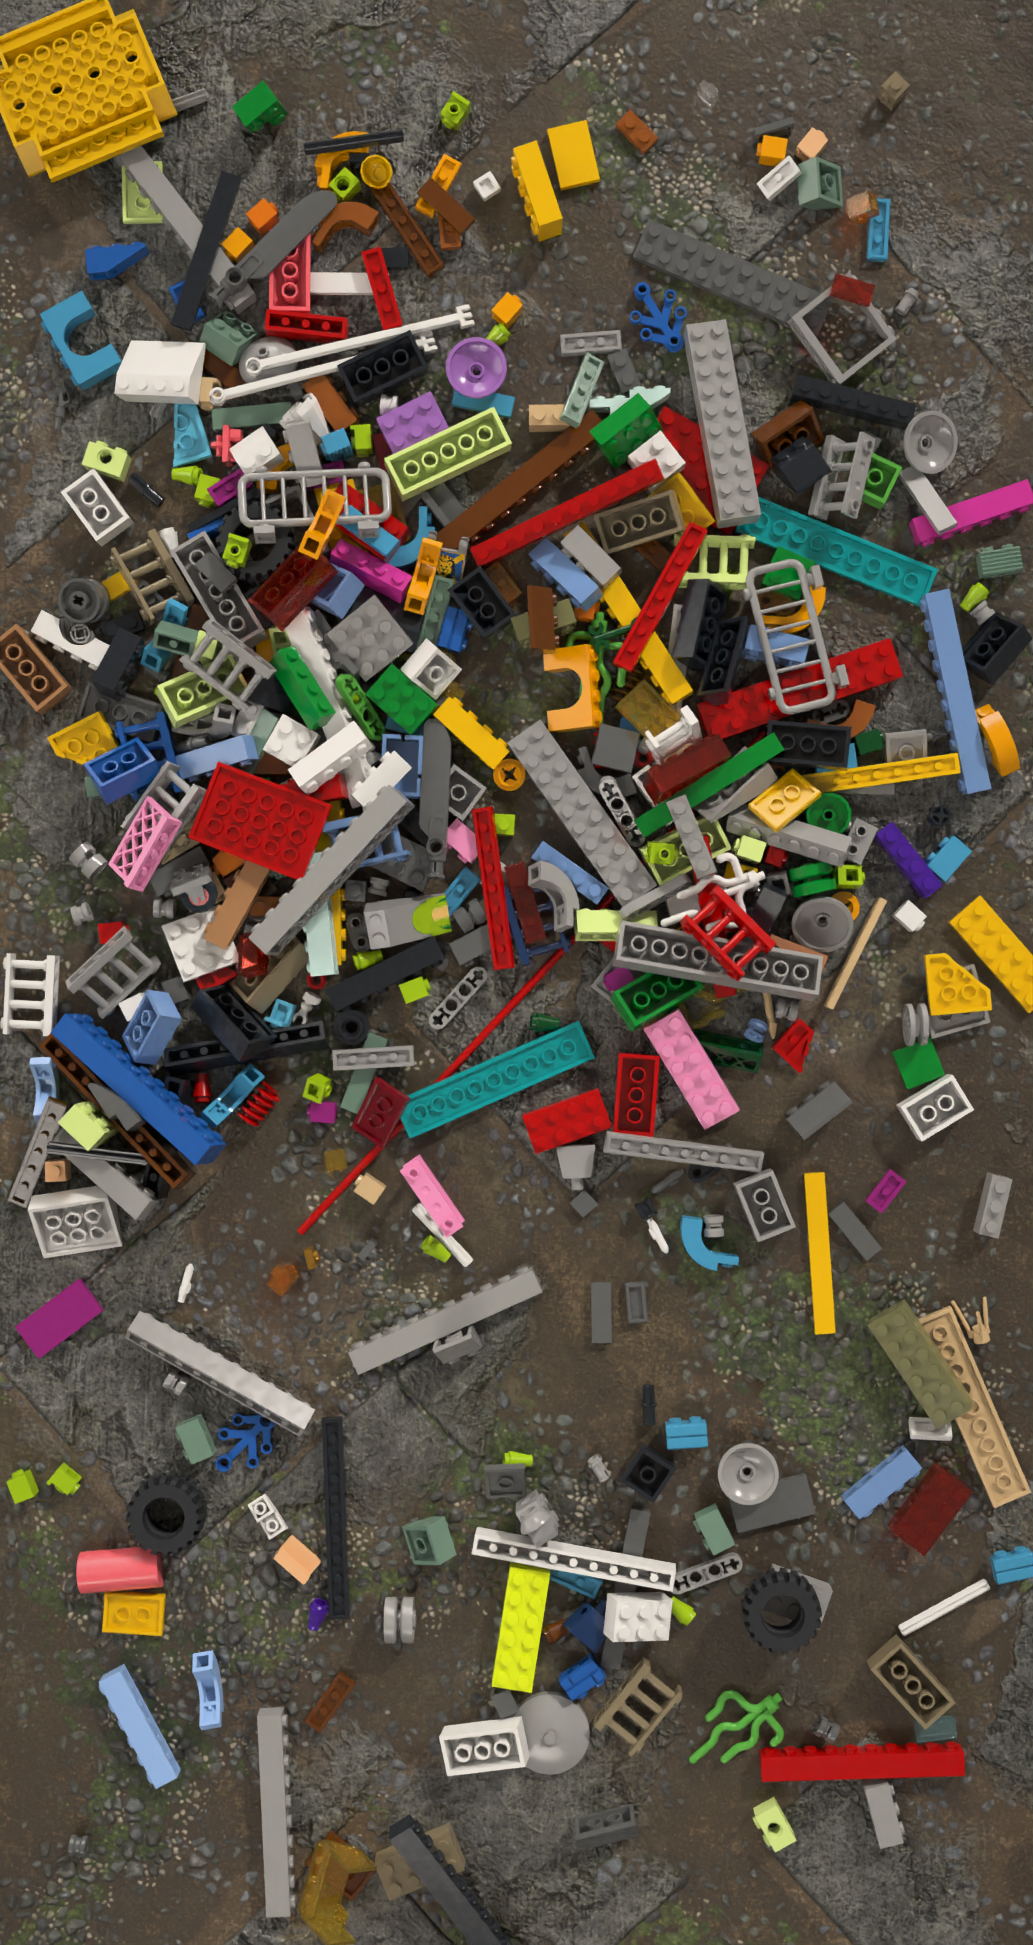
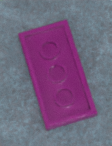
M79 1278L15 1328L38 1359H40L104 1309L81 1278Z

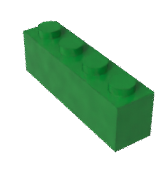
M295 646L279 649L269 662V664L277 669L275 675L310 731L326 726L336 713Z

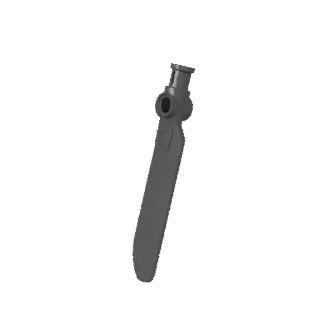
M322 190L311 193L301 199L235 267H231L226 271L225 277L220 281V286L213 293L210 292L208 294L212 302L221 309L223 303L230 296H234L245 289L246 283L250 279H264L336 207L338 204L336 195L331 191ZM234 277L241 278L237 283L231 282Z
M428 719L424 724L419 814L420 828L428 836L426 849L428 851L429 874H427V878L434 880L445 879L443 864L446 862V855L448 853L447 834L451 770L450 736L438 719ZM440 843L442 845L441 850L436 853L433 852L434 845Z

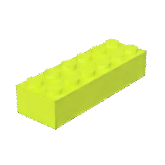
M510 1561L492 1675V1687L532 1693L550 1579V1569Z

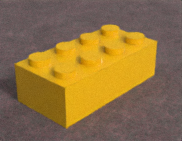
M537 140L513 148L511 169L514 178L518 179V191L520 197H524V208L527 217L530 216L532 223H530L533 235H537L540 242L562 234L563 218Z

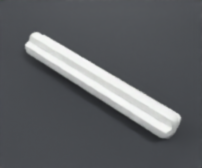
M418 1203L412 1209V1212L464 1267L473 1261V1258L451 1235L447 1238L444 1236L421 1203Z

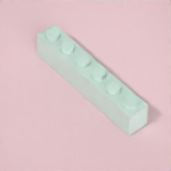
M322 852L314 853L310 865L314 862L317 863L322 858L320 856ZM330 898L303 927V931L307 934V940L304 943L305 951L309 954L307 971L311 974V977L339 974L332 901Z

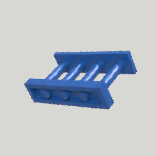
M166 712L156 713L157 718H154V721L125 727L122 721L116 722L117 727L114 730L117 739L121 741V745L128 742L127 735L151 729L160 730L162 738H159L158 741L145 743L144 746L148 751L160 748L165 750L166 758L157 762L159 769L167 761L177 765L175 757L177 753ZM172 781L167 786L171 790L174 789L175 793L183 792ZM150 784L131 792V798H135V802H138L142 797L141 794L145 793Z

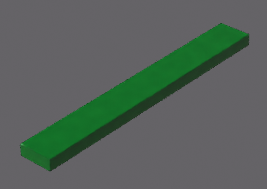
M773 732L634 820L635 824L645 838L673 820L666 802L686 795L690 807L693 808L784 751L783 746Z

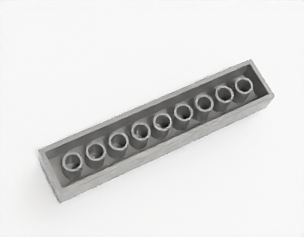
M726 319L688 324L685 327L683 339L717 528L757 523L761 516Z
M541 719L507 743L621 907L657 887L651 875Z
M391 785L383 786L377 793L378 797L373 802L370 801L364 806V812L359 817L351 820L346 832H341L335 838L334 845L331 848H326L320 856L322 858L317 863L314 862L306 870L308 873L303 878H299L294 882L293 889L289 894L285 893L279 899L277 907L275 909L271 908L265 914L266 919L261 924L258 923L252 928V934L248 938L265 955L277 956L415 807L398 789Z
M623 920L618 927L613 959L614 967L807 1001H814L819 996L823 956L773 947L767 954L760 951L741 969L745 975L737 981L728 976L725 971L726 969L691 934L689 935L685 931ZM714 937L712 940L722 948L730 939ZM740 941L727 955L736 963L754 944Z

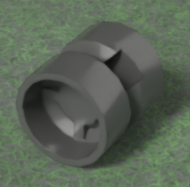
M476 898L466 903V908L460 907L452 912L465 935L474 930L476 924L482 925L487 921L486 913Z

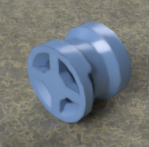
M750 1019L748 1023L749 1028L745 1030L744 1036L756 1043L763 1042V1034L768 1030V1025L762 1020Z

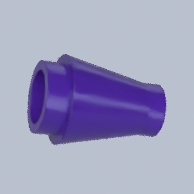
M315 1598L310 1603L307 1627L312 1631L319 1630L322 1621L329 1611V1603L324 1599Z

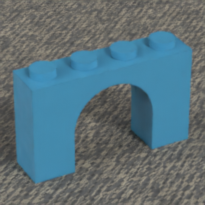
M83 291L76 293L40 314L43 319L41 325L46 334H51L53 339L50 342L56 352L60 350L62 354L60 360L66 369L70 368L72 374L69 376L75 386L79 385L84 391L118 372L122 361L112 344L87 356H80L70 351L69 337L73 329L96 316Z

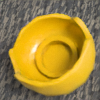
M372 155L362 162L360 172L363 181L368 186L374 189H382L391 182L393 170L391 164L384 157Z

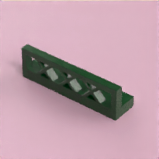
M691 1028L705 1052H714L716 1054L713 1057H709L713 1065L758 1073L763 1058L764 1043H756L747 1039ZM733 1056L735 1060L729 1061L724 1057ZM752 1060L756 1061L753 1066L746 1064L744 1061Z

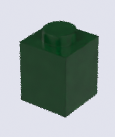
M878 728L855 735L852 738L857 757L884 748L885 739L883 733L878 731Z

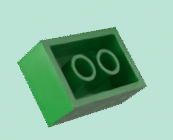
M637 393L589 432L602 455L616 469L628 460V455L659 431L663 432V429L651 406Z
M393 664L388 667L365 694L410 735H415L440 707Z

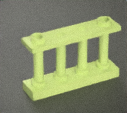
M684 532L674 534L673 546H677ZM747 534L740 536L707 535L700 547L699 572L688 573L687 571L678 588H686L688 579H710L724 590L746 589L748 550L754 549L756 537H751ZM708 547L720 548L719 573L709 574L707 572ZM728 548H740V570L737 575L727 573Z

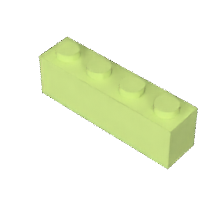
M587 908L577 910L574 916L575 941H616L618 927L623 920L619 910H590ZM648 910L628 922L658 927L657 911Z

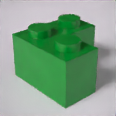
M264 80L232 106L242 123L251 133L260 130L266 121L273 127L279 125L288 115L286 109Z

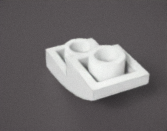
M266 1494L248 1504L257 1523L260 1522L269 1540L288 1529L278 1510Z

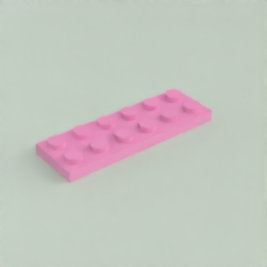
M679 1008L644 1027L645 1033L704 1130L740 1111Z

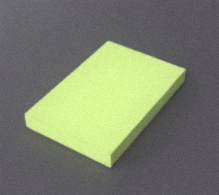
M154 161L163 173L162 161ZM122 165L123 224L163 223L162 220L164 218L160 213L158 215L155 214L150 207L151 201L149 198L144 199L137 189L139 186L136 181L132 183L125 174L127 170Z

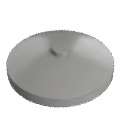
M545 1691L531 1695L519 1705V1711L513 1717L522 1716L530 1754L526 1764L527 1768L541 1774H559L571 1769L583 1758L588 1748L590 1730L587 1716L575 1700L572 1701L569 1696L563 1693Z

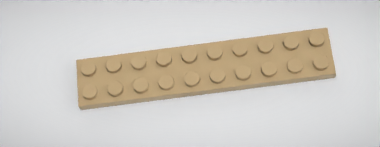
M947 1306L919 1318L918 1320L973 1400L972 1410L957 1417L955 1421L992 1506L996 1508L1031 1493L952 1307Z

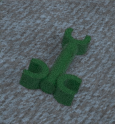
M634 618L629 625L604 633V626L601 622L598 624L600 628L598 632H594L590 625L588 632L593 636L596 654L600 653L598 649L600 645H604L606 650L609 651L610 645L606 640L628 634L637 618Z

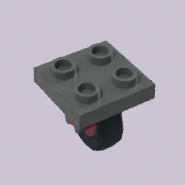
M203 861L197 862L192 868L177 870L171 876L170 890L173 897L180 894L183 905L192 912H206L216 903L217 890L212 882V867L209 861L205 863Z

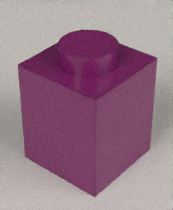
M620 967L603 976L605 978L603 984L608 992H614L635 980L629 969Z
M311 1101V1105L308 1104L307 1117H310V1122H336L337 1102L322 1101L319 1104Z

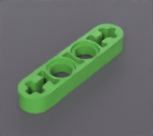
M340 674L336 678V688L369 740H382L383 734L386 733L385 727L355 677L351 674ZM355 694H357L359 698L357 705H355L353 702V697ZM365 710L368 712V719L366 721L363 719Z

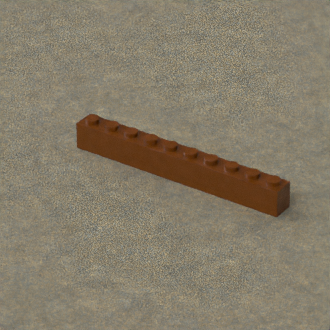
M593 409L583 416L577 429L570 426L437 533L436 541L443 543V548L458 550L461 537L469 538L470 545L475 544L480 539L479 535L484 531L487 533L491 531L499 519L504 520L512 513L511 510L514 507H521L525 504L529 495L532 493L535 495L543 489L542 485L544 483L555 480L559 476L558 472L563 468L565 470L570 468L578 456H585L591 450L590 447L596 443L589 431L602 422Z
M52 1033L39 1045L173 1189L183 1188L196 1175L192 1168L148 1122L135 1131H126L119 1119H109L87 1085L89 1083H99L106 1087L109 1086Z

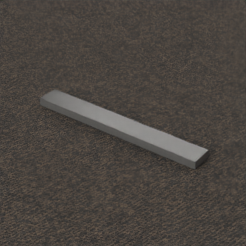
M610 1131L606 1132L603 1148L604 1153L761 1173L764 1158L762 1151Z

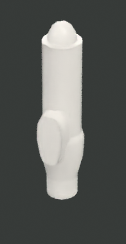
M649 1217L647 1222L653 1240L656 1239L662 1252L668 1253L669 1247L660 1232V1228L653 1218Z
M191 1263L186 1266L179 1289L178 1302L184 1303L191 1289L190 1281L194 1270Z

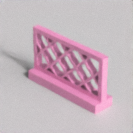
M149 796L144 800L108 864L125 881L123 884L127 888L141 892L144 891L182 824L179 819L172 817ZM152 805V814L148 815V809ZM152 819V828L148 829V820ZM142 822V831L138 832V826ZM142 836V845L138 846V837ZM132 840V848L128 850V844ZM132 853L133 862L129 863L128 855ZM122 857L123 865L118 866L117 863Z

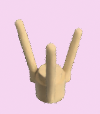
M985 1296L982 1298L984 1324H982L980 1312L977 1311L978 1324L972 1327L973 1330L970 1329L959 1307L952 1300L951 1304L964 1325L969 1339L973 1338L975 1344L989 1342L990 1329L987 1298Z

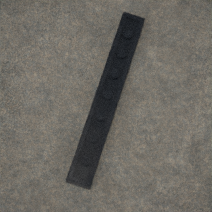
M221 171L171 321L172 326L192 331L242 181L240 176Z

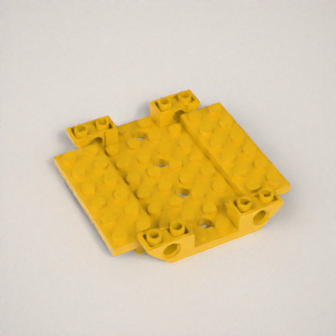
M84 0L0 36V59L2 61V65H0V113L29 178L47 170L52 183L164 136L159 122L178 115L134 9L115 16L108 0ZM130 56H137L134 62H128ZM95 71L100 72V74H99L98 77H96V78H91V77H90V75H91L93 72H95ZM57 87H61V88H62V91H61L60 93H58V94H54V93H53V90H54L55 88H57ZM19 103L25 104L21 110L15 109Z

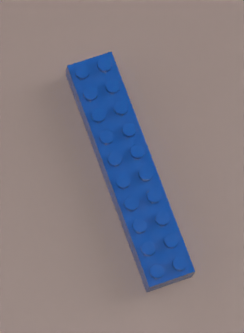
M64 1014L51 1031L61 1043L194 1165L209 1164L216 1159L227 1145L219 1133L210 1130L205 1120L197 1118L193 1114L194 1111L189 1106L183 1105L175 1093L166 1090L162 1081L157 1078L154 1079L150 1075L149 1069L134 1062L131 1054L122 1050V1045L114 1039L111 1040L107 1036V1031L99 1026L97 1027L89 1015Z

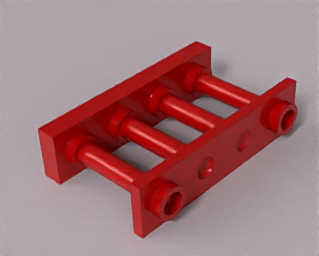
M717 885L708 896L710 902L692 919L686 914L680 924L687 934H691L726 969L725 971L729 977L739 981L745 975L741 969L760 951L767 954L777 943ZM716 907L720 908L725 913V917L708 933H705L698 924ZM730 922H734L740 931L720 948L712 939ZM749 937L754 942V946L734 963L727 954L743 938Z

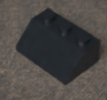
M480 566L447 590L483 639L506 628L511 624V618L516 616L515 612Z
M995 611L962 649L965 665L978 678L993 685L1030 643L1032 637L1024 624Z

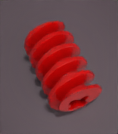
M264 1081L262 1084L265 1088H257L259 1095L252 1094L254 1102L246 1101L249 1108L241 1107L244 1114L237 1112L245 1122L255 1127L260 1125L258 1120L263 1121L265 1119L263 1113L268 1115L270 1113L269 1108L275 1107L273 1101H280L277 1091Z

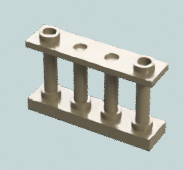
M155 528L147 532L145 543L120 555L115 547L111 548V557H109L113 567L119 569L140 606L139 612L143 620H148L150 626L154 624V614L164 610L170 598L181 604L183 603L187 607L194 604L193 595ZM148 550L154 551L157 556L156 560L131 572L128 571L124 564L125 561ZM157 568L165 570L167 574L165 578L140 590L134 582V579ZM168 585L174 586L176 590L174 596L151 607L147 605L143 598Z
M644 1656L593 1718L594 1727L599 1731L604 1726L609 1727L629 1743L628 1754L631 1757L635 1752L638 1753L643 1748L647 1737L673 1705H678L682 1699L681 1686L677 1684L671 1690L651 1673L650 1661ZM642 1679L650 1682L667 1696L660 1706L638 1689V1684ZM629 1695H634L655 1712L648 1721L625 1704V1700ZM616 1711L623 1712L642 1728L635 1737L613 1720L612 1716Z

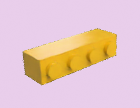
M448 697L432 716L438 719L446 729L493 770L509 753V750L506 749L508 745L501 738L498 740L491 735L493 731L485 724L481 726L477 722L479 718L470 710L467 713L462 708V702L456 697L453 699Z

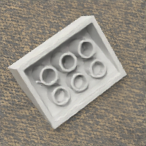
M131 340L117 372L114 394L126 402L198 405L206 344Z
M99 1186L31 1197L28 1212L43 1258L123 1246L116 1202Z

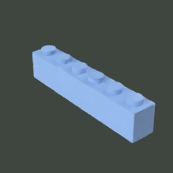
M125 1664L104 1674L98 1682L99 1689L107 1697L109 1708L112 1713L116 1714L119 1727L122 1731H125L130 1747L136 1751L139 1764L144 1766L148 1781L151 1784L153 1783L155 1789L176 1779L181 1769Z

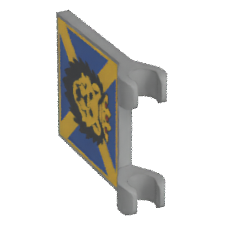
M429 531L427 538L436 541L437 532ZM461 537L458 550L442 547L436 575L455 580L454 584L463 579L469 538Z

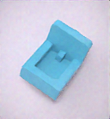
M276 999L270 1017H265L264 1020L270 1022L269 1026L275 1029L289 1027L297 1006Z

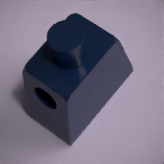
M602 1599L596 1608L588 1602H584L562 1624L595 1653L598 1652L606 1637L603 1633L606 1601Z

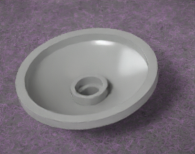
M275 336L264 337L250 344L243 352L239 361V372L244 382L247 384L294 372L298 362L262 370L258 376H251L246 372V361L249 358L255 357L261 360L295 352L293 344L285 338ZM256 366L250 367L252 371H256L258 369Z
M925 411L911 420L904 435V452L908 462L914 469L925 474L938 473L948 467L956 454L958 445L957 432L948 416L939 411Z
M826 896L813 897L801 903L795 910L792 918V931L796 940L802 946L817 952H831L842 947L851 937L853 918L849 909L839 900ZM824 916L826 919L821 920L820 917Z
M741 1443L731 1447L722 1456L718 1466V1481L723 1492L734 1502L742 1505L759 1504L768 1499L776 1489L779 1479L778 1466L772 1454L764 1447L754 1443ZM749 1468L751 1471L749 1474H744L743 1470Z

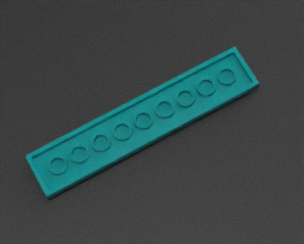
M760 497L758 499L761 516L758 522L738 525L735 531L738 535L747 534L751 537H756V542L773 549H777L780 546L814 561V565H819L820 568L917 607H920L919 601L921 596L929 593L938 571L937 568Z
M573 1022L406 1095L411 1099L401 1120L409 1138L418 1136L595 1058L580 1022Z

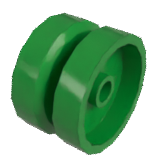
M822 793L820 798L805 809V822L807 824L839 834L848 828L851 821V809L848 802L842 796L835 793ZM830 811L832 817L826 819L824 816L825 812Z
M813 862L800 865L799 868L787 870L789 881L803 880V884L795 885L791 888L793 898L837 889L835 878L822 879V875L832 873V864Z

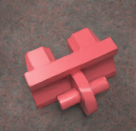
M223 425V436L217 435L216 442L210 443V448L216 450V456L222 457V462L227 463V467H233V463H237L229 449L234 446V443H239L243 440L244 434L242 430L232 429L229 425Z

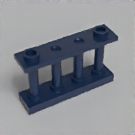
M504 886L508 919L522 966H529V960L533 959L534 956L561 948L564 949L565 955L569 954L568 948H572L569 936L565 937L563 932H559L560 941L530 949V947L525 948L524 940H527V937L554 930V921L526 930L524 928L520 929L518 921H522L521 918L552 910L554 915L553 903L548 896L550 902L520 911L518 909L514 910L512 902H515V899L539 893L543 890L531 886L513 892V890L509 891L508 887Z

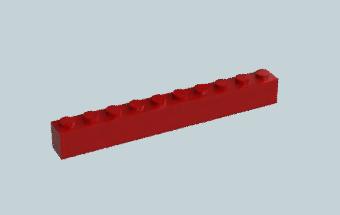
M653 459L473 546L470 550L477 566L484 568L666 479L658 461Z
M953 1741L946 1742V1744L927 1742L924 1745H917L916 1743H906L905 1745L887 1743L885 1746H877L875 1744L856 1746L848 1744L845 1747L826 1745L825 1747L816 1748L809 1745L804 1748L787 1746L784 1749H776L774 1747L759 1749L762 1782L965 1776L964 1750L960 1743Z

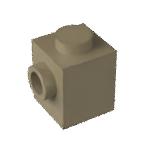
M895 71L881 85L877 97L892 111L906 96L910 84Z

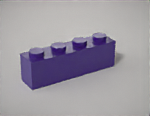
M893 822L886 824L876 832L874 836L876 842L922 899L928 898L943 886Z

